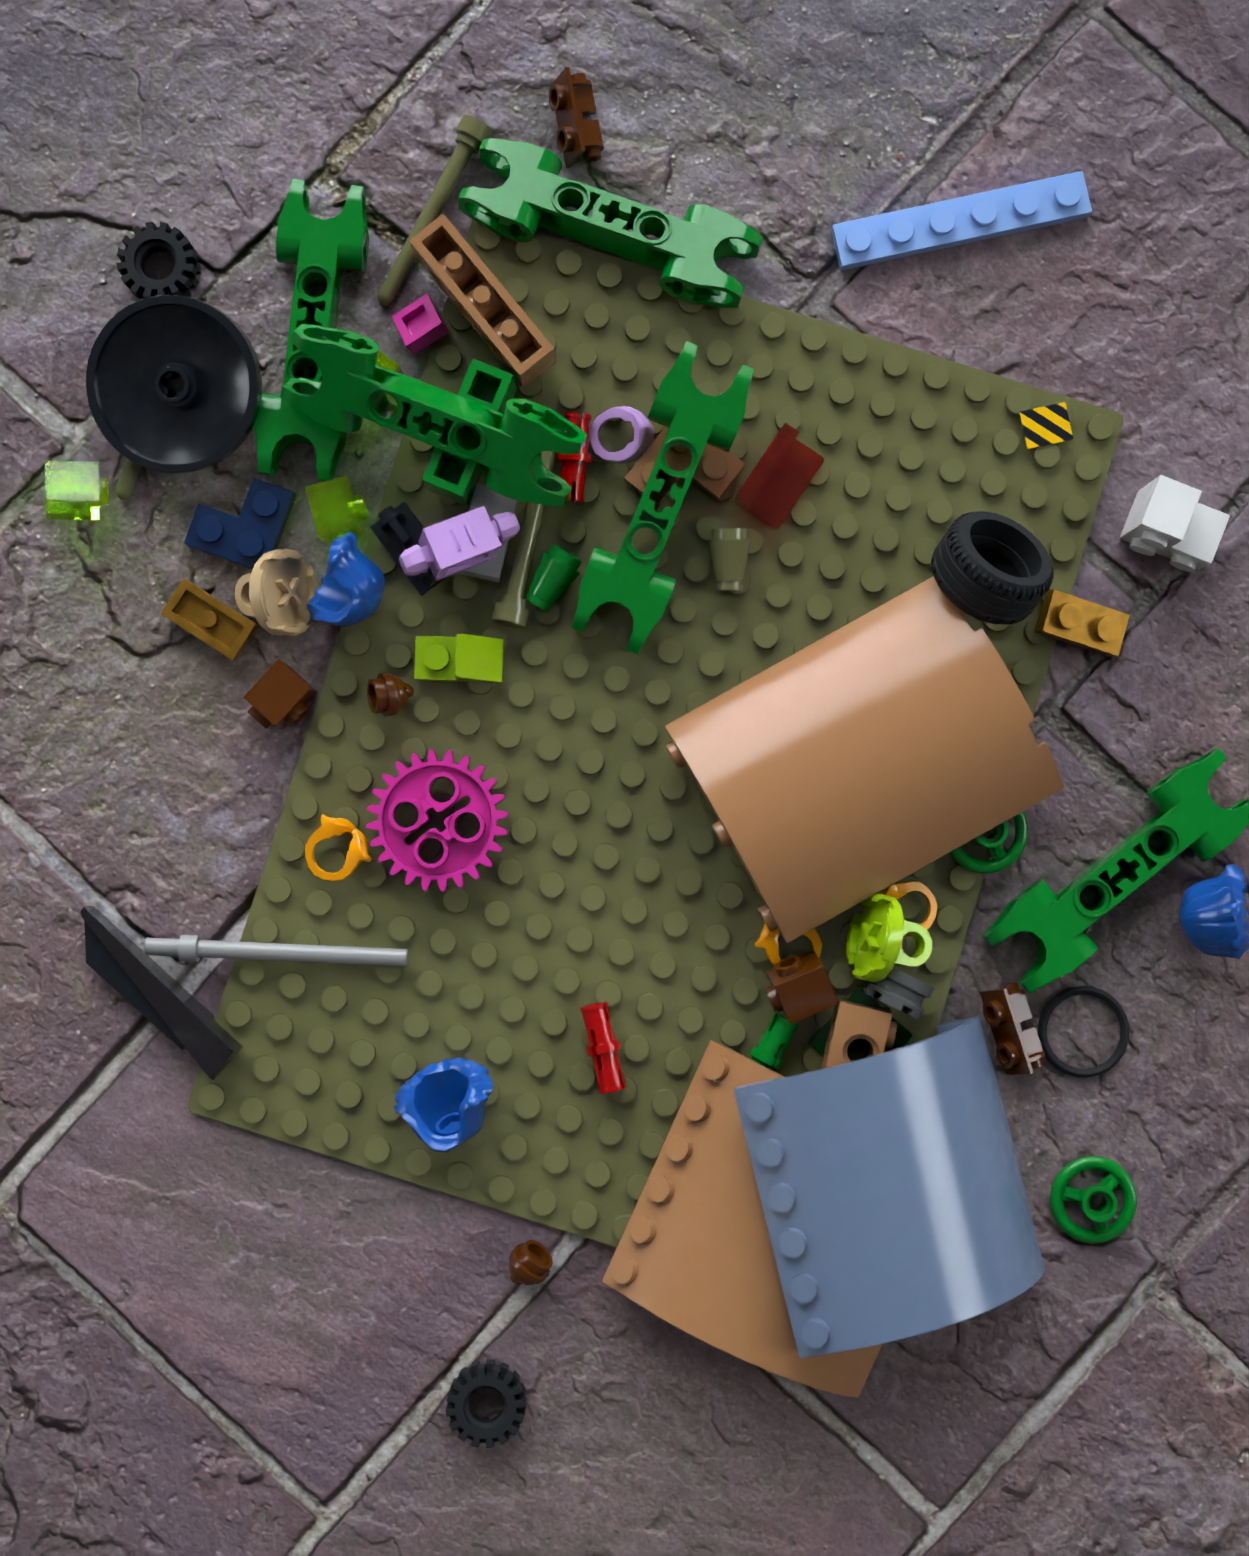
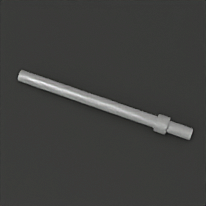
M181 935L180 939L147 937L144 944L145 955L178 956L180 961L198 962L200 957L403 967L408 965V949L201 940L200 935Z

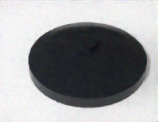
M158 295L128 305L104 326L95 340L88 359L86 391L89 407L98 428L107 441L120 454L132 462L151 470L168 473H187L206 469L229 457L245 441L252 430L260 409L262 377L259 362L251 342L237 323L218 308L194 298L180 295Z

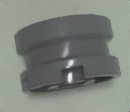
M893 968L885 979L876 983L868 982L863 992L919 1020L924 1011L921 1005L925 998L931 997L935 988Z

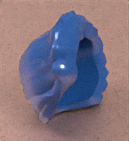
M348 532L334 539L330 546L326 575L320 580L321 586L315 590L314 597L307 604L311 621L324 622L340 627L351 626L370 617L381 603L385 584L383 572L358 549L356 535Z
M1236 864L1226 865V868L1219 877L1203 880L1191 885L1182 897L1179 912L1181 928L1191 944L1206 955L1240 959L1243 953L1249 949V936L1247 934L1249 926L1245 920L1248 915L1245 909L1247 879L1244 875V870Z
M460 1057L429 1064L425 1069L415 1073V1076L401 1086L395 1096V1101L397 1102L394 1106L397 1114H402L404 1121L412 1128L419 1139L434 1152H450L481 1130L484 1121L485 1103L488 1101V1096L492 1093L493 1088L492 1079L488 1075L489 1071L485 1066L479 1065L477 1062Z

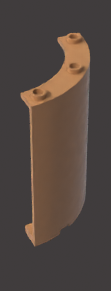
M934 576L665 726L672 740L670 744L666 745L669 754L678 769L686 765L717 817L718 822L714 823L712 827L724 848L730 845L733 846L764 903L763 906L758 908V911L770 932L778 928L787 943L1064 788L1047 743L1043 741L1038 744L1029 724L1035 721V718L999 653L982 628L977 631L972 629L963 617L965 612L955 606L943 594Z

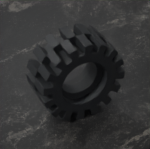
M153 222L145 223L147 229L144 231L139 226L132 229L135 234L132 239L125 235L122 242L126 247L124 250L118 248L117 256L121 260V262L116 263L117 270L121 273V279L137 298L142 300L158 295H183L186 297L192 295L188 289L190 286L194 288L198 286L199 281L196 278V274H201V266L197 262L200 259L190 241L175 226L171 229L168 223L160 222L159 227H156ZM157 250L170 252L175 260L172 273L161 280L151 279L144 272L145 259L150 253Z
M487 1359L486 1364H480V1360L472 1362L471 1367L468 1369L465 1366L459 1372L458 1377L454 1378L446 1400V1417L450 1416L449 1425L452 1431L457 1429L459 1431V1439L464 1442L468 1438L472 1440L471 1446L479 1448L480 1443H486V1448H494L495 1442L500 1441L501 1445L508 1442L509 1436L511 1434L515 1435L518 1432L526 1410V1388L524 1383L521 1384L519 1381L520 1375L515 1370L511 1373L508 1370L509 1365L503 1362L501 1366L495 1365V1360ZM480 1388H492L502 1396L504 1408L495 1418L482 1419L471 1410L470 1397Z

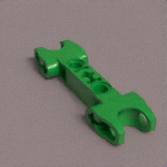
M497 138L483 139L479 148V161L489 170L505 178L506 182L494 189L473 186L462 188L458 197V209L471 219L487 227L497 235L518 242L531 241L538 226L586 245L663 270L659 280L660 286L665 292L676 298L693 304L725 308L739 307L744 286L737 279L720 270L715 262L723 257L757 258L763 236L753 228L735 219L725 211L703 204L690 205L684 219H680L610 192L560 177L559 173L563 166L562 161L557 155L545 148L528 142ZM564 207H574V208H576V209H578V210H576V211H566V210H564L563 208H564ZM654 235L659 239L649 240L643 236Z
M292 179L284 207L278 219L276 236L277 261L279 263L297 265L283 385L287 384L290 378H298L299 372L306 366L317 367L318 372L313 380L322 381V371L316 361L297 350L291 343L293 331L301 324L313 325L314 319L319 326L336 329L342 271H365L370 238L367 227L366 192L363 186L351 185L342 212L334 218L321 220L310 215V198L305 180ZM316 282H323L328 285L325 293L319 297H311L307 294L311 285ZM310 312L315 313L314 319ZM262 393L260 409L254 423L258 473L262 477L274 478L283 451L291 444L304 442L315 448L317 479L320 480V483L332 484L341 454L346 445L347 432L337 431L316 423L286 403L280 397L281 394Z
M301 324L293 331L291 343L297 350L316 361L322 371V381L290 378L288 383L282 386L280 397L316 423L337 431L351 433L361 429L363 418L418 441L488 466L485 479L486 486L490 490L515 501L563 507L569 498L572 487L564 479L556 476L546 468L541 459V452L551 451L566 455L579 454L585 446L588 435L552 409L526 399L515 398L507 401L504 414L482 404L405 374L376 365L379 346L375 341L350 330L310 324ZM386 394L392 396L396 400L397 405L391 403L387 399ZM467 426L476 429L480 437L471 434Z
M686 341L683 350L670 371L663 378L647 419L669 429L619 553L615 555L595 546L580 583L577 610L571 628L583 632L591 614L599 605L609 601L621 603L630 610L633 617L632 631L626 649L637 655L654 626L662 618L676 583V579L659 573L655 569L706 443L729 452L745 415L748 390L754 372L753 368L742 365L732 385L725 393L717 396L706 395L695 387L691 378L692 364L696 357L698 346ZM673 446H683L690 453V464L683 471L671 469L666 462V453ZM659 470L669 477L683 479L681 488L674 483L671 485L668 497L674 500L671 508L663 507L661 512L654 510L655 502L649 499L650 493L652 491L660 492L665 482L664 479L656 478ZM640 528H650L657 535V545L649 553H641L633 546V535Z
M1220 748L1213 749L1195 761L1171 771L1156 783L1146 794L1160 812L1110 850L1059 893L1055 894L1043 878L1039 879L1008 902L1001 914L981 935L986 943L992 946L1020 931H1025L1034 938L1038 946L1037 960L1019 981V984L1026 992L1032 993L1056 978L1071 973L1092 956L1098 949V946L1086 933L1085 929L1135 891L1187 847L1191 848L1201 862H1205L1220 853L1241 835L1249 824V797L1240 800L1232 807L1222 809L1212 801L1208 793L1209 779L1227 758ZM1155 831L1162 835L1164 839L1163 850L1158 855H1154L1148 847L1149 836ZM1117 862L1128 863L1129 867L1125 870L1127 878H1114L1109 883L1100 879H1111L1120 870ZM1090 885L1097 892L1098 899L1096 904L1087 910L1080 902V893L1084 887Z

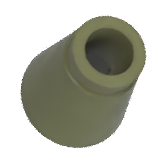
M747 528L712 529V540H708L715 580L717 581V590H743V581L751 539H747Z

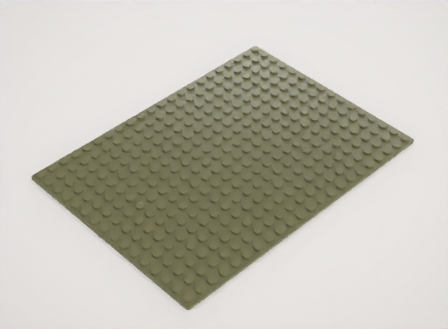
M472 219L466 237L467 243L555 349L556 362L527 386L522 388L515 379L517 390L513 399H526L552 409L563 418L566 412H579L578 417L582 416V413L592 415L590 429L598 415L614 407H632L642 412L647 418L663 378L670 371L683 350L686 341L698 346L696 357L692 364L691 378L695 387L706 395L717 396L725 393L732 385L742 365L754 369L746 400L745 415L729 450L746 465L718 501L691 480L655 569L659 573L676 579V583L662 618L646 638L638 655L626 649L632 631L633 617L630 610L621 603L609 601L599 605L591 614L583 632L571 628L577 610L580 583L595 546L615 555L619 553L642 496L624 482V477L639 458L625 464L606 462L595 454L589 441L588 453L592 455L591 464L586 467L585 503H571V500H567L563 507L544 505L523 597L527 601L525 608L529 610L525 628L501 625L493 622L491 619L495 603L500 602L501 596L507 593L527 502L518 501L515 516L520 525V530L513 538L509 539L499 583L456 573L448 576L425 595L421 596L374 532H371L364 555L372 560L383 572L385 584L381 603L377 610L367 619L351 626L341 627L240 942L408 949V965L403 967L234 959L215 1021L236 1039L243 1048L214 1080L209 1078L203 1069L199 1067L189 1098L188 1108L191 1112L617 1247L710 1040L721 1043L751 1059L752 1055L749 1052L753 1046L757 1047L774 1013L765 989L772 986L766 971L775 967L771 964L765 950L754 945L765 925L758 911V908L763 906L764 903L733 846L730 845L724 848L712 827L714 823L718 822V819L688 768L684 765L678 769L669 754L666 745L670 744L672 740L665 726L933 577L931 560L936 546L950 525L959 516L968 512L986 511L997 513L1016 521L1029 530L1042 543L1051 559L1054 578L1049 590L1055 589L1071 595L1124 419L1116 411L742 296L738 308L693 304L676 298L661 288L659 280L663 271L535 232L532 240L529 242L514 241L495 234ZM447 297L441 316L449 333L432 343L420 381L457 395L472 358L510 373ZM1065 402L1073 440L1027 449L1019 411ZM621 418L607 421L600 431L599 439L602 447L609 452L623 450L628 443L634 441L632 423L625 422ZM648 419L654 429V441L665 426ZM403 435L378 514L389 506L396 508L402 502H405L423 527L426 528L469 512L472 498L469 505L466 506L429 491L422 478L435 447ZM557 452L552 473L560 477L561 462L557 461ZM488 466L484 467L478 483L485 484ZM680 479L676 484L679 488L682 486L683 479ZM667 495L658 508L654 507V510L661 512L663 507L671 508L674 500L670 499ZM377 514L375 523H376L378 520H380L379 517H378V514ZM646 527L637 530L632 538L634 548L641 553H649L654 550L658 541L656 533ZM747 528V539H751L743 581V590H717V581L715 580L708 540H712V529ZM555 544L579 558L582 563L577 570L580 572L579 576L555 603L550 606L549 610L545 611L529 602L525 597L529 592L543 550L548 552L551 545ZM1044 597L1027 618L1014 624H992L976 619L967 613L963 614V617L974 631L980 628L984 630L1011 673L1034 716L1057 641L1055 638L1035 632ZM456 633L503 639L502 683L416 681L414 679L416 636L456 637ZM380 673H390L409 684L413 688L414 694L408 698L405 706L400 707L396 715L385 717L382 713L374 714L370 709L367 696L369 679L377 678ZM429 749L435 750L439 761H443L448 750L453 751L454 763L457 765L465 755L469 756L471 759L468 770L471 772L476 767L483 765L486 769L481 780L484 782L495 778L498 781L495 787L490 790L491 794H504L506 797L501 803L496 805V809L509 813V817L498 820L497 825L509 831L508 835L495 836L494 840L503 848V851L495 852L489 850L487 854L494 865L488 867L479 863L477 868L480 878L477 880L470 876L468 872L464 873V887L461 888L457 886L453 878H449L447 891L440 890L437 880L432 881L429 890H422L421 877H417L411 885H406L407 871L405 870L392 876L390 871L395 862L392 859L386 862H379L377 860L385 851L384 846H370V842L380 836L379 830L366 828V824L378 820L377 814L367 810V806L380 805L381 799L372 792L373 788L385 791L388 788V784L382 777L383 773L396 778L399 773L395 763L399 761L407 768L412 767L411 754L416 753L422 762H427ZM449 778L437 780L432 788V794L438 802L449 801L455 793V786ZM465 796L444 813L432 810L430 812L432 821L409 835L405 842L408 845L412 844L432 828H439L441 831H444L447 828L444 820L471 802L470 797ZM405 803L398 808L397 820L400 825L408 828L417 822L419 812L413 803ZM467 813L459 818L457 830L462 837L472 838L479 832L480 822L474 814ZM323 814L331 818L349 820L366 837L368 854L372 861L361 862L345 880L336 882L323 880L315 876L308 867L305 858V845L310 836L321 826L320 817ZM993 828L982 835L985 838H989L993 833ZM345 832L340 836L334 835L317 843L314 849V858L317 865L326 872L334 873L340 871L345 864L349 844L353 838L352 834ZM431 838L423 844L421 854L427 862L434 864L442 858L444 848L438 839ZM974 839L960 846L972 858L978 860L990 859L991 855L987 848L977 844ZM949 853L897 881L913 880L922 882L931 890L938 905L936 918L927 930L932 939V952L929 959L917 967H893L935 988L931 997L925 998L921 1005L924 1011L920 1019L918 1020L870 996L881 1007L888 1006L892 1017L913 1035L904 1046L936 1036V1027L940 1023L985 876L984 873H976L963 868ZM911 891L897 899L902 907L904 920L917 924L925 920L928 914V903L923 894L918 891ZM861 902L815 927L823 943L819 959L825 967L836 998L847 1000L858 986L864 990L867 983L870 982L854 977L852 971H854L855 966L848 964L846 956L850 922L854 918L855 913L862 914L863 909L866 907L861 905ZM781 933L778 937L781 960L790 956L801 957L812 952V942L805 935H801L789 943L785 941ZM912 936L903 937L902 949L909 957H912L916 950V942ZM608 1001L615 1039L620 1040L621 1049H618L619 1060L627 1088L611 1093L599 1094L592 1056H587L586 1046L589 1043L580 1007ZM834 1006L795 1022L799 1027L781 1059L784 1063L780 1070H775L776 1073L789 1077L820 1070L823 1056L809 1045L808 1042L832 1017ZM783 1011L777 1012V1014L785 1017ZM460 1057L485 1066L489 1071L488 1075L492 1079L493 1088L492 1093L488 1096V1101L485 1103L484 1121L481 1130L456 1149L447 1153L434 1152L419 1139L412 1128L404 1121L402 1114L396 1113L394 1108L397 1104L395 1101L396 1093L407 1080H410L415 1076V1073L425 1069L429 1064Z

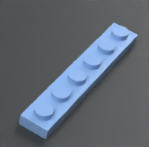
M1083 171L833 224L831 232L839 268L842 271L1088 218L1092 213Z

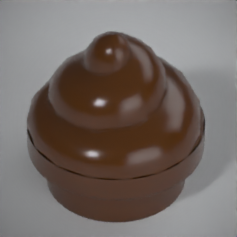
M380 673L377 678L368 680V702L374 714L382 713L385 717L396 715L400 707L405 706L408 698L414 694V690L409 684L390 673Z
M534 1240L518 1244L511 1251L509 1257L510 1279L515 1284H540L549 1276L550 1268L553 1265L551 1254L541 1243Z

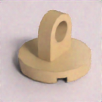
M275 549L264 553L254 564L252 573L243 575L237 581L235 587V600L240 611L247 616L255 617L260 626L271 635L296 636L305 632L311 625H306L310 619L307 604L314 597L315 590L319 585L312 566L306 565L300 558L304 556L295 550Z

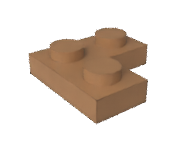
M666 426L624 477V482L641 495L669 429ZM706 443L692 481L718 501L742 472L746 464L730 451L726 452ZM673 446L667 451L666 462L671 469L683 471L689 466L691 457L686 448L683 446ZM661 470L658 471L656 478L665 480L660 492L652 491L649 499L655 502L657 508L667 497L673 483L677 484L680 480L669 477Z

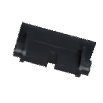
M402 502L396 508L392 506L385 508L378 514L380 520L370 526L371 530L401 569L400 555L410 547L417 544L420 546L418 541L424 529L405 502ZM428 567L427 572L414 576L406 575L421 596L447 578L436 581L430 567Z

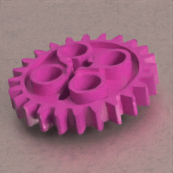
M429 749L427 762H422L421 758L416 753L411 754L412 767L407 768L399 761L395 763L399 773L396 778L383 773L382 777L388 784L386 791L374 788L372 790L381 799L380 805L367 806L368 811L378 815V820L366 824V828L379 830L380 836L370 842V846H384L385 851L377 860L379 862H386L392 859L395 862L390 871L392 876L399 874L403 870L407 871L406 885H411L417 877H421L422 890H429L432 881L437 880L440 890L447 891L448 880L453 878L459 888L464 887V873L468 872L474 879H479L480 873L477 868L479 863L488 867L494 865L487 855L489 850L495 852L503 851V848L494 840L495 836L508 835L509 832L497 826L498 820L509 817L508 812L496 809V805L501 803L506 797L504 794H491L490 790L495 787L498 781L495 778L484 782L481 780L486 769L483 765L476 767L472 772L468 770L471 758L467 755L457 765L454 763V753L451 750L446 752L443 761L438 760V756L433 749ZM441 778H449L455 786L453 797L446 802H438L432 794L434 783ZM465 796L470 797L471 802L444 820V824L447 827L444 831H441L439 828H432L412 844L408 845L405 842L409 835L432 821V816L430 815L432 810L444 813ZM413 803L418 809L419 817L413 826L405 828L397 820V811L401 805ZM467 813L474 814L480 822L479 832L472 838L462 837L457 830L459 818ZM431 838L438 839L444 848L442 858L434 864L427 862L421 854L423 844Z

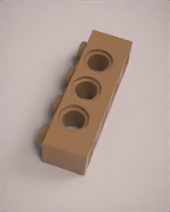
M444 213L409 240L415 258L507 370L514 375V378L522 388L556 362L555 349Z
M837 998L839 1004L835 1005L820 1069L852 1062L853 1060L848 1058L847 1049L849 1044L855 1039H865L868 1041L870 1050L867 1057L884 1053L885 1047L892 1048L897 1030V1023L891 1021L892 1013L888 1010Z

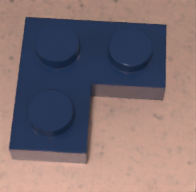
M253 478L239 517L198 503L184 544L253 569L254 564L264 553L277 549L297 495L293 491Z

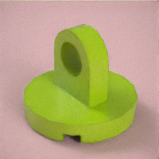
M876 893L861 902V905L866 907L863 909L862 914L855 913L854 918H852L846 944L848 964L855 966L854 971H852L855 978L876 983L885 979L894 966L917 967L929 959L932 952V939L929 932L922 925L904 920L902 907L895 897ZM906 933L910 934L916 942V950L912 957L907 956L902 949V940Z

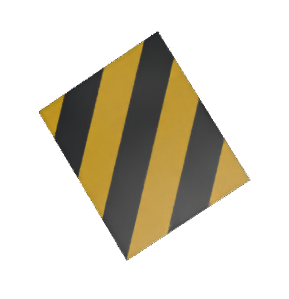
M1065 402L1019 411L1027 449L1073 440Z

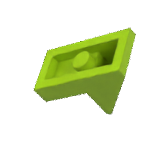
M456 633V637L416 636L414 679L416 681L502 683L504 640Z

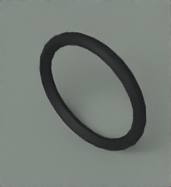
M1076 986L1061 991L1047 1003L1038 1023V1036L1045 1052V1057L1055 1068L1074 1077L1089 1078L1109 1071L1120 1061L1129 1042V1024L1122 1006L1113 996L1104 990L1092 986ZM1077 995H1091L1106 1002L1114 1010L1120 1025V1040L1113 1055L1106 1062L1088 1069L1075 1068L1062 1062L1053 1053L1047 1037V1024L1054 1009L1062 1001Z

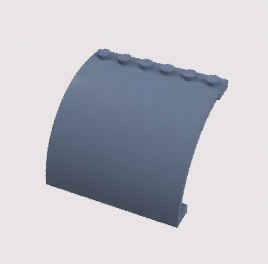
M981 1016L939 1024L936 1027L938 1035L888 1052L803 1074L744 1084L733 1089L800 1358L889 1343L964 1321L1012 1300L1032 1287L1043 1276L1045 1267Z

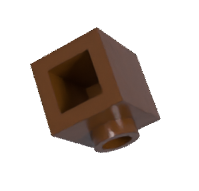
M278 659L243 698L252 705L248 713L267 729L273 724L275 727L284 729L287 724L292 728L303 719L309 711L306 704L317 691L287 663Z
M815 951L801 957H786L780 960L775 965V968L766 971L772 986L766 988L765 992L774 1013L783 1011L789 1024L839 1004L825 967Z

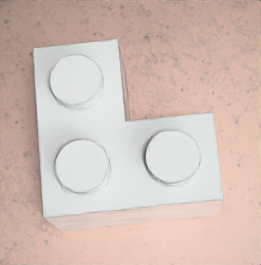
M1159 475L1137 492L1120 539L1130 542L1129 548L1135 552L1147 556H1154L1155 553L1171 559L1169 563L1172 566L1184 571L1194 572L1195 569L1200 570L1212 563L1230 515L1198 503L1202 493L1201 490Z

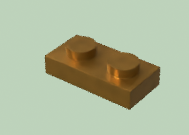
M185 578L182 579L160 613L235 662L259 627V625Z
M1052 589L1048 590L1045 594L1035 632L1110 657L1119 656L1130 615Z

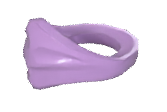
M627 406L614 407L596 417L591 425L589 441L595 454L602 460L625 464L637 460L648 449L654 438V429L642 412ZM621 418L625 422H631L634 428V441L628 443L623 450L618 452L606 451L599 439L602 426L611 419Z

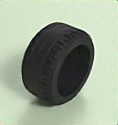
M986 511L968 512L959 516L950 525L936 546L931 560L933 575L943 594L963 612L992 624L1008 625L1023 621L1033 612L1050 589L1054 578L1053 566L1048 552L1029 530L1008 517Z

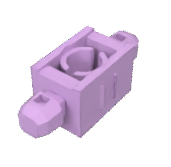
M485 506L424 528L418 541L420 546L417 544L406 549L400 555L399 561L406 575H418L427 572L428 567H430L437 581L496 558L498 549L502 547L501 543L513 538L519 532L520 525L515 514L511 512L493 515L490 520Z

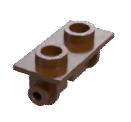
M565 67L550 86L549 104L551 109L555 111L558 124L557 145L560 152H563L566 168H570L580 156H584L586 162L600 160L604 145L598 120L583 119V115H594L596 113L591 81L586 79L584 73L571 75L570 68Z
M1012 982L1000 986L1001 989L981 991L983 1014L991 1026L997 1045V1057L1004 1067L1006 1075L1034 1073L1033 1069L1044 1066L1042 1058L1045 1057V1052L1043 1051L1036 1027L1030 1026L1022 1030L1020 1025L1021 1022L1033 1018L1024 989H1019L1018 983Z

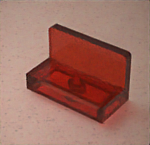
M784 423L736 494L734 501L735 504L775 530L779 529L824 462V458L797 440L800 432L787 423Z

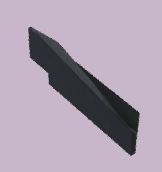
M84 906L80 912L84 919L86 963L181 1050L187 1049L207 1076L214 1080L243 1046L213 1020L215 1016L155 961L148 955H145L144 951L94 906Z

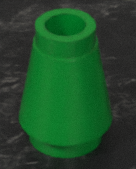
M552 544L548 552L543 550L529 592L525 598L537 607L548 611L550 606L555 603L579 576L580 572L577 570L582 561L563 548Z

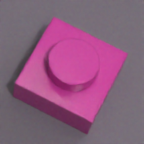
M425 294L392 316L406 347L413 355L449 333L435 302L428 294Z

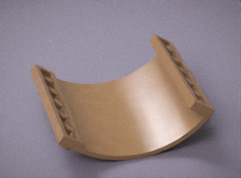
M710 1040L602 1282L673 1326L732 1356L816 1389L859 1398L882 1344L805 1358L799 1357L733 1090L740 1085L778 1077L784 1078L785 1076L752 1061V1059L721 1043Z

